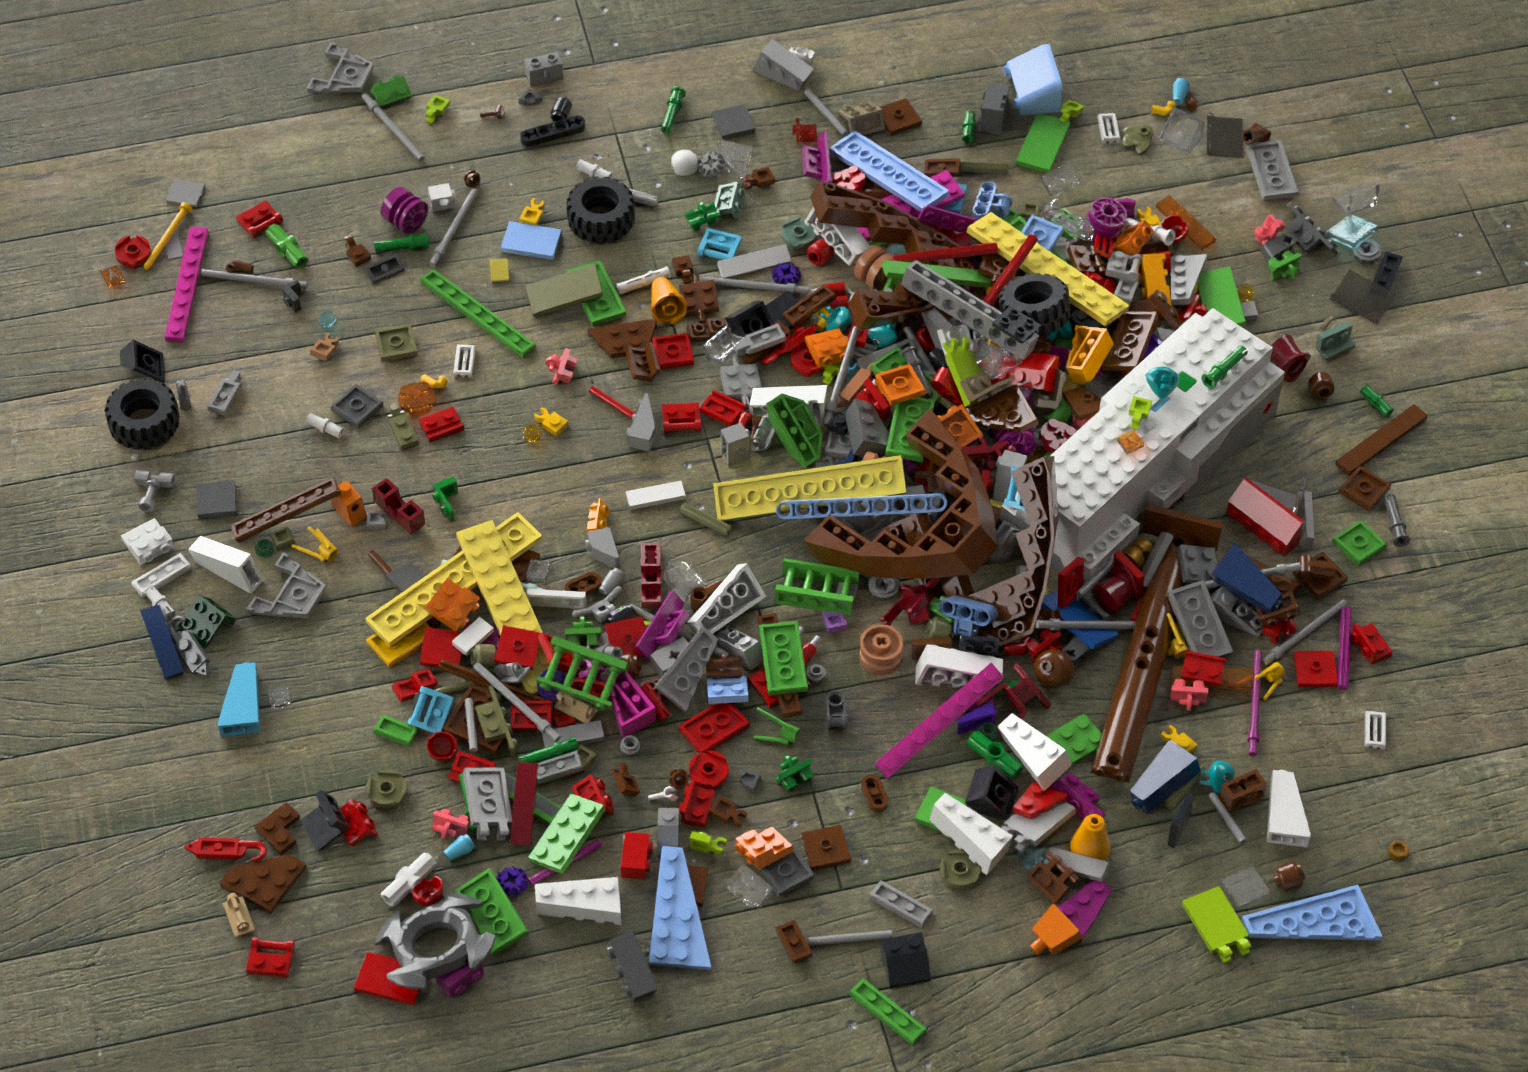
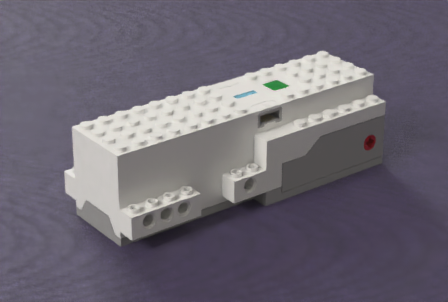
M1212 308L1203 317L1197 313L1191 316L1101 398L1100 411L1051 455L1055 457L1058 524L1051 567L1060 572L1074 559L1082 557L1084 558V580L1087 582L1105 564L1113 559L1116 551L1120 550L1122 552L1138 537L1140 523L1137 520L1145 514L1148 504L1168 509L1178 499L1185 501L1274 417L1277 412L1285 372L1270 362L1273 347ZM1239 345L1244 346L1246 350L1242 353L1248 351V354L1227 372L1226 378L1219 380L1213 389L1206 387L1201 380L1202 375L1208 373L1214 364H1220ZM1155 367H1168L1178 373L1180 378L1178 386L1164 399H1160L1154 394L1146 380L1145 375L1148 370ZM1133 396L1152 400L1148 418H1141L1138 430L1130 429L1133 416L1128 414ZM1128 441L1138 446V448L1132 446L1130 447L1131 451H1129ZM1018 491L1016 492V496H1015V500H1016V501H1017V497H1018ZM1004 504L1001 506L1000 520L1002 522L1007 519L1020 530L1031 527L1026 511Z

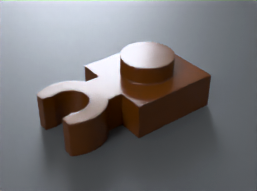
M718 795L709 811L710 815L725 823L731 819L737 827H741L743 823L737 817H747L746 811L736 810L737 804L721 795Z

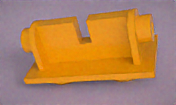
M599 498L598 503H593L590 506L589 520L593 521H588L586 533L607 528L609 507L601 498Z

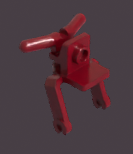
M982 436L978 437V446L962 447L969 457L982 455L985 464L976 465L981 475L983 470L991 472L998 468L996 463L998 457H1002L1004 450L1016 451V447L1013 445L1008 448L1006 441L995 443L988 448Z
M932 578L927 583L915 586L901 584L899 590L903 592V598L897 601L881 617L880 621H886V624L883 625L891 626L892 622L903 610H906L911 625L931 619L928 607L935 596L927 595L926 591L931 590L942 578Z
M1014 664L1013 666L1014 671L1021 678L1019 683L1012 688L1008 687L1007 684H1000L975 703L978 708L997 692L1003 690L1016 709L1020 711L1021 714L1018 716L1020 719L1024 718L1027 714L1024 704L1034 696L1044 708L1048 709L1051 706L1049 700L1034 684L1020 664Z

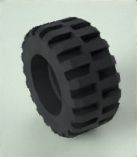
M597 176L593 177V179H585L583 183L579 182L575 185V188L573 187L567 196L568 225L572 232L582 240L586 239L587 242H597L598 244H603V242L611 243L615 239H621L622 235L625 236L634 225V196H632L631 190L624 183H619L617 179H609V177L605 176L603 178ZM598 206L614 209L604 214H595L588 211Z
M1035 273L1034 275L1025 274L1023 277H1016L1014 281H1009L999 294L1000 312L1003 313L1011 306L1041 325L1038 337L1040 335H1050L1051 332H1057L1070 318L1069 290L1066 284L1056 276L1051 277L1050 274L1041 275L1040 273Z
M140 378L137 381L133 379L127 384H121L119 389L116 388L111 393L112 396L108 397L107 404L105 405L108 428L115 441L123 444L124 447H133L135 450H140V448L148 450L153 446L156 448L162 442H167L170 439L169 436H173L179 426L180 416L175 395L169 387H166L160 381L157 383L154 379L146 380L145 378ZM140 409L156 410L152 416L145 419L136 420L128 418L133 412Z

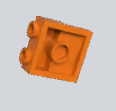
M1143 220L1124 230L1113 243V251H1120L1127 255L1139 254L1142 250L1141 247L1151 239L1150 236L1153 234V228Z
M839 328L805 337V343L818 368L843 361L849 340L847 336H843Z
M910 364L876 374L875 385L881 395L887 398L890 405L925 395V388Z
M962 404L958 407L956 405L947 410V414L942 417L941 415L937 416L949 429L961 447H967L977 441L978 437L983 436Z
M446 578L424 610L452 630L457 631L459 627L463 629L468 623L469 619L467 617L470 612L474 614L481 605L478 603L480 597L465 586L461 588L452 580Z
M773 827L759 834L751 830L736 838L737 844H735V848L739 855H744L750 865L753 864L758 870L794 852L792 845Z

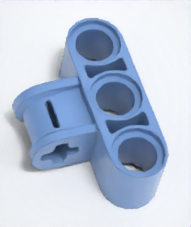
M983 183L973 208L974 218L981 219L990 212L999 218H1005L1009 215V207H1011L1013 200L1006 194H997L995 183Z
M957 595L942 600L939 605V610L944 616L955 619L953 632L956 636L977 637L979 625H988L996 621L999 616L995 606ZM967 607L970 609L971 614L968 613Z

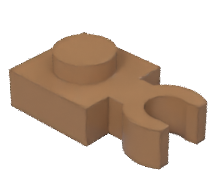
M330 333L326 334L324 341L319 339L310 349V355L327 361L335 352V347L339 343V337L331 340Z

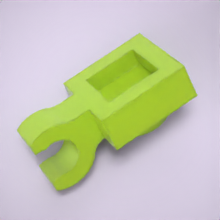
M434 95L426 105L427 112L425 116H428L426 123L433 124L437 114L443 115L450 106V100Z
M1068 100L1062 104L1061 112H1063V115L1059 120L1067 122L1070 117H1077L1083 113L1085 106Z
M842 362L824 366L825 372L823 376L825 379L823 383L828 385L832 383L835 374L838 375Z
M1133 396L1128 414L1133 416L1130 429L1138 430L1141 418H1148L1152 400Z
M692 831L690 836L691 849L708 854L712 851L718 855H723V848L718 846L727 845L725 838L719 837L712 840V836H708L706 833Z

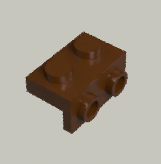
M649 342L645 349L628 346L625 352L632 379L653 382L656 375L660 372V365L657 361L653 343Z
M1293 592L1282 595L1283 605L1280 610L1267 614L1255 607L1263 627L1275 626L1280 621L1293 620L1300 615L1299 606L1296 603Z

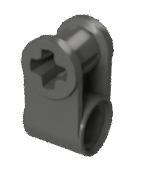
M1283 234L1265 242L1261 246L1260 251L1267 260L1275 257L1280 261L1283 252L1289 250L1294 253L1293 246L1296 243V238L1292 234Z
M1075 636L1062 651L1071 656L1073 666L1076 669L1091 655L1094 649H1091Z
M837 690L831 691L827 695V730L831 727L847 729L845 697L842 692Z

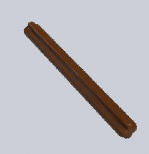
M447 660L440 662L439 669L486 688L491 686L478 672ZM501 682L521 701H550Z

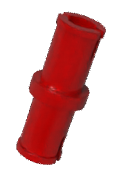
M649 682L640 687L655 706V711L660 721L662 722L668 718L671 712L668 711L661 701L662 697L655 693Z

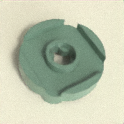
M801 217L787 220L782 229L783 242L794 251L807 248L817 241V235L813 232L814 228L811 225L807 226L804 223L805 220H801Z

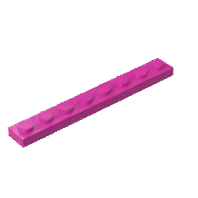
M189 228L165 333L166 341L184 342L209 233L208 228Z
M992 662L989 663L875 762V766L888 779L1002 680L1004 676Z

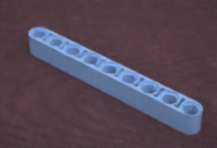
M934 493L789 500L778 504L776 514L781 519L827 517L829 514L833 517L940 512L947 507L948 499L944 494ZM937 497L944 500V506L941 508L934 505V499ZM918 498L923 499L925 502V506L921 509L917 508L914 504ZM898 499H902L906 504L902 510L895 506V502ZM883 500L886 503V509H877V501ZM859 501L867 504L866 511L858 510L857 503ZM840 502L847 504L848 510L846 512L839 511L838 504ZM820 503L828 505L827 513L820 512ZM801 504L809 506L808 514L801 513ZM782 505L789 506V515L782 514Z

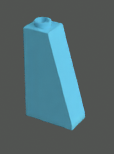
M245 662L235 665L218 721L220 737L261 733L256 663Z

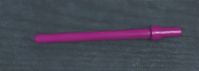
M1259 650L1254 652L1250 731L1247 736L1249 756L1257 755V743L1260 739L1258 720L1261 678L1258 680L1254 679L1255 676L1261 673L1262 651Z

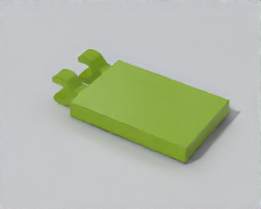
M967 337L961 338L963 345H961V342H958L956 338H951V346L949 342L943 343V348L947 352L945 358L964 406H973L979 402L977 400L969 402L960 382L981 373L973 351H969V339Z
M1219 886L1182 901V906L1211 954L1218 952L1222 962L1227 963L1232 961L1230 956L1233 953L1229 948L1230 946L1236 944L1242 956L1250 953L1249 934Z

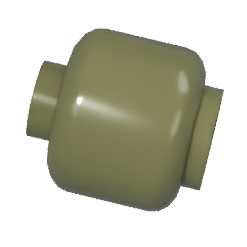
M935 616L933 619L928 620L925 634L928 635V639L951 637L952 640L954 637L953 623L942 617Z
M477 644L471 650V664L475 665L479 662L486 669H494L497 664L494 663L497 651L495 645Z

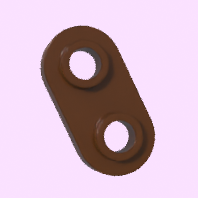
M595 572L586 573L568 581L565 584V591L586 592L587 596L598 591L601 585V577Z
M866 775L863 777L861 790L868 807L874 812H883L888 807V796L880 778L876 775Z

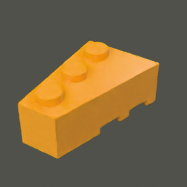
M1165 253L1143 255L1141 274H1139L1138 281L1139 285L1142 286L1140 289L1142 299H1149L1148 297L1158 289L1159 292H1163L1166 295L1167 302L1172 307L1170 289L1165 278L1168 275L1167 269H1164ZM1156 308V312L1159 316L1158 319L1163 318L1162 314Z
M1075 325V338L1072 339L1073 347L1070 350L1066 368L1074 383L1090 385L1114 343L1107 329Z

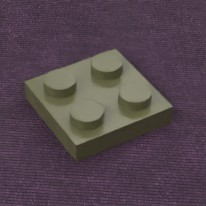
M411 323L375 330L381 362L418 356Z

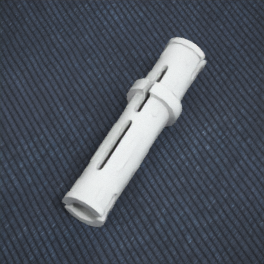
M667 266L653 272L652 270L648 271L647 274L617 283V291L621 295L649 284L652 285V282L659 277L670 278V271Z

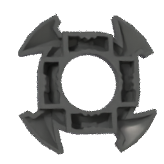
M444 893L442 895L443 901L414 913L403 922H401L400 910L395 912L385 922L375 941V946L391 942L400 965V969L386 975L387 979L398 986L410 989H426L428 980L460 968L466 964L465 959L467 958L469 959L470 970H475L492 950L496 938L495 935L488 932L484 935H478L472 918L466 911L482 907V902L471 896L459 893ZM445 927L454 930L458 934L455 945L448 952L440 956L422 957L414 952V945L417 939L431 929Z

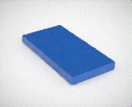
M1058 591L1044 596L1041 608L1053 611L1060 609L1062 615L1059 618L1060 621H1102L1076 599L1064 609L1057 607ZM1067 628L1091 649L1112 642L1119 635L1114 629Z

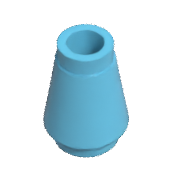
M1178 78L1173 83V101L1177 105L1183 104L1190 89L1188 80Z
M466 833L463 836L460 835L444 853L449 861H452L472 852L475 845Z

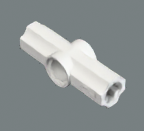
M423 853L409 867L405 866L400 869L395 880L381 893V897L390 907H395L409 892L412 893L415 885L420 884L422 879L437 867L436 861L428 853Z

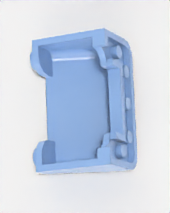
M1049 44L1040 45L1008 61L1007 65H1004L1005 76H1008V79H1012L1015 86L1017 99H1014V108L1018 109L1019 116L1061 112L1062 83Z

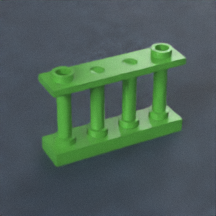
M783 559L782 575H786L784 585H776L774 604L842 613L843 615L851 616L854 596H849L852 584L859 585V572L842 567ZM794 577L805 578L803 588L792 587ZM813 580L824 581L822 591L811 590ZM844 582L841 594L830 593L832 583Z
M553 636L551 646L554 648L555 653L545 678L539 676L536 678L539 687L546 691L553 689L595 704V707L602 711L612 710L613 704L608 699L618 674L620 675L621 672L627 673L629 668L628 662ZM566 652L573 655L574 659L562 685L552 680L561 657ZM585 659L591 661L592 667L581 692L571 688L581 661ZM605 666L610 668L611 672L601 698H598L589 693L599 668Z

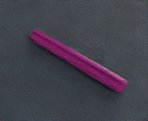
M1346 606L1342 607L1340 620L1337 688L1339 690H1347L1349 685L1352 608Z

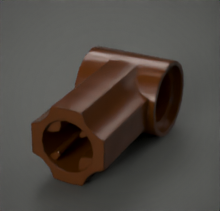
M1255 123L1251 128L1243 130L1241 134L1242 142L1247 145L1257 142H1268L1272 133L1258 123Z
M1302 555L1297 558V562H1300L1301 570L1296 572L1298 579L1308 581L1314 577L1334 580L1335 562L1317 561L1309 555Z
M717 581L704 588L696 587L692 589L691 609L697 612L723 581Z

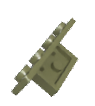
M493 685L488 687L492 702L475 706V712L486 743L505 738L511 758L514 759L516 758L515 751L518 750L516 739L511 738L513 733L510 723L505 722L507 716L504 707L499 705L501 702L499 692H495Z

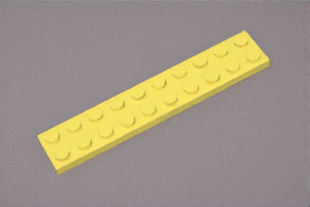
M992 212L968 226L967 229L968 234L983 244L996 242L998 245L997 253L1008 261L1012 260L1027 238L1022 232ZM1038 243L1035 244L1019 267L1030 275L1040 273L1041 275L1050 274L1051 277H1058L1068 287L1070 303L1104 326L1113 322L1129 309L1127 303Z
M901 455L713 483L717 519L721 521L775 514L778 504L789 500L907 494ZM820 503L819 507L828 505L825 503ZM801 504L800 510L809 509V506ZM781 506V512L790 511L789 506Z
M519 512L496 527L511 562L543 540L542 535ZM463 550L365 618L366 623L389 647L433 617L424 608L446 578H449L461 588L465 586L469 590L478 585Z
M493 520L456 532L457 539L500 636L503 625L543 633ZM541 643L534 669L529 670L526 673V678L521 681L524 690L535 695L540 694L537 691V676L550 666Z

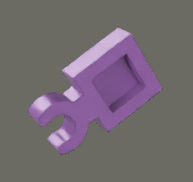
M822 611L823 622L828 634L847 630V623L842 613Z

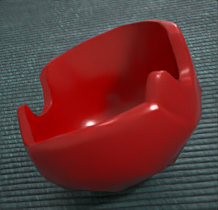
M1170 215L1161 223L1163 229L1175 232L1173 243H1180L1189 234V226L1180 215Z
M927 326L921 327L917 331L916 338L923 351L930 353L936 347Z
M435 732L427 739L426 749L429 756L435 761L444 762L450 760L456 754L457 742L454 736L448 732Z
M434 876L432 880L423 878L420 884L415 885L412 889L415 902L423 906H432L440 902L444 894L442 879L438 876Z

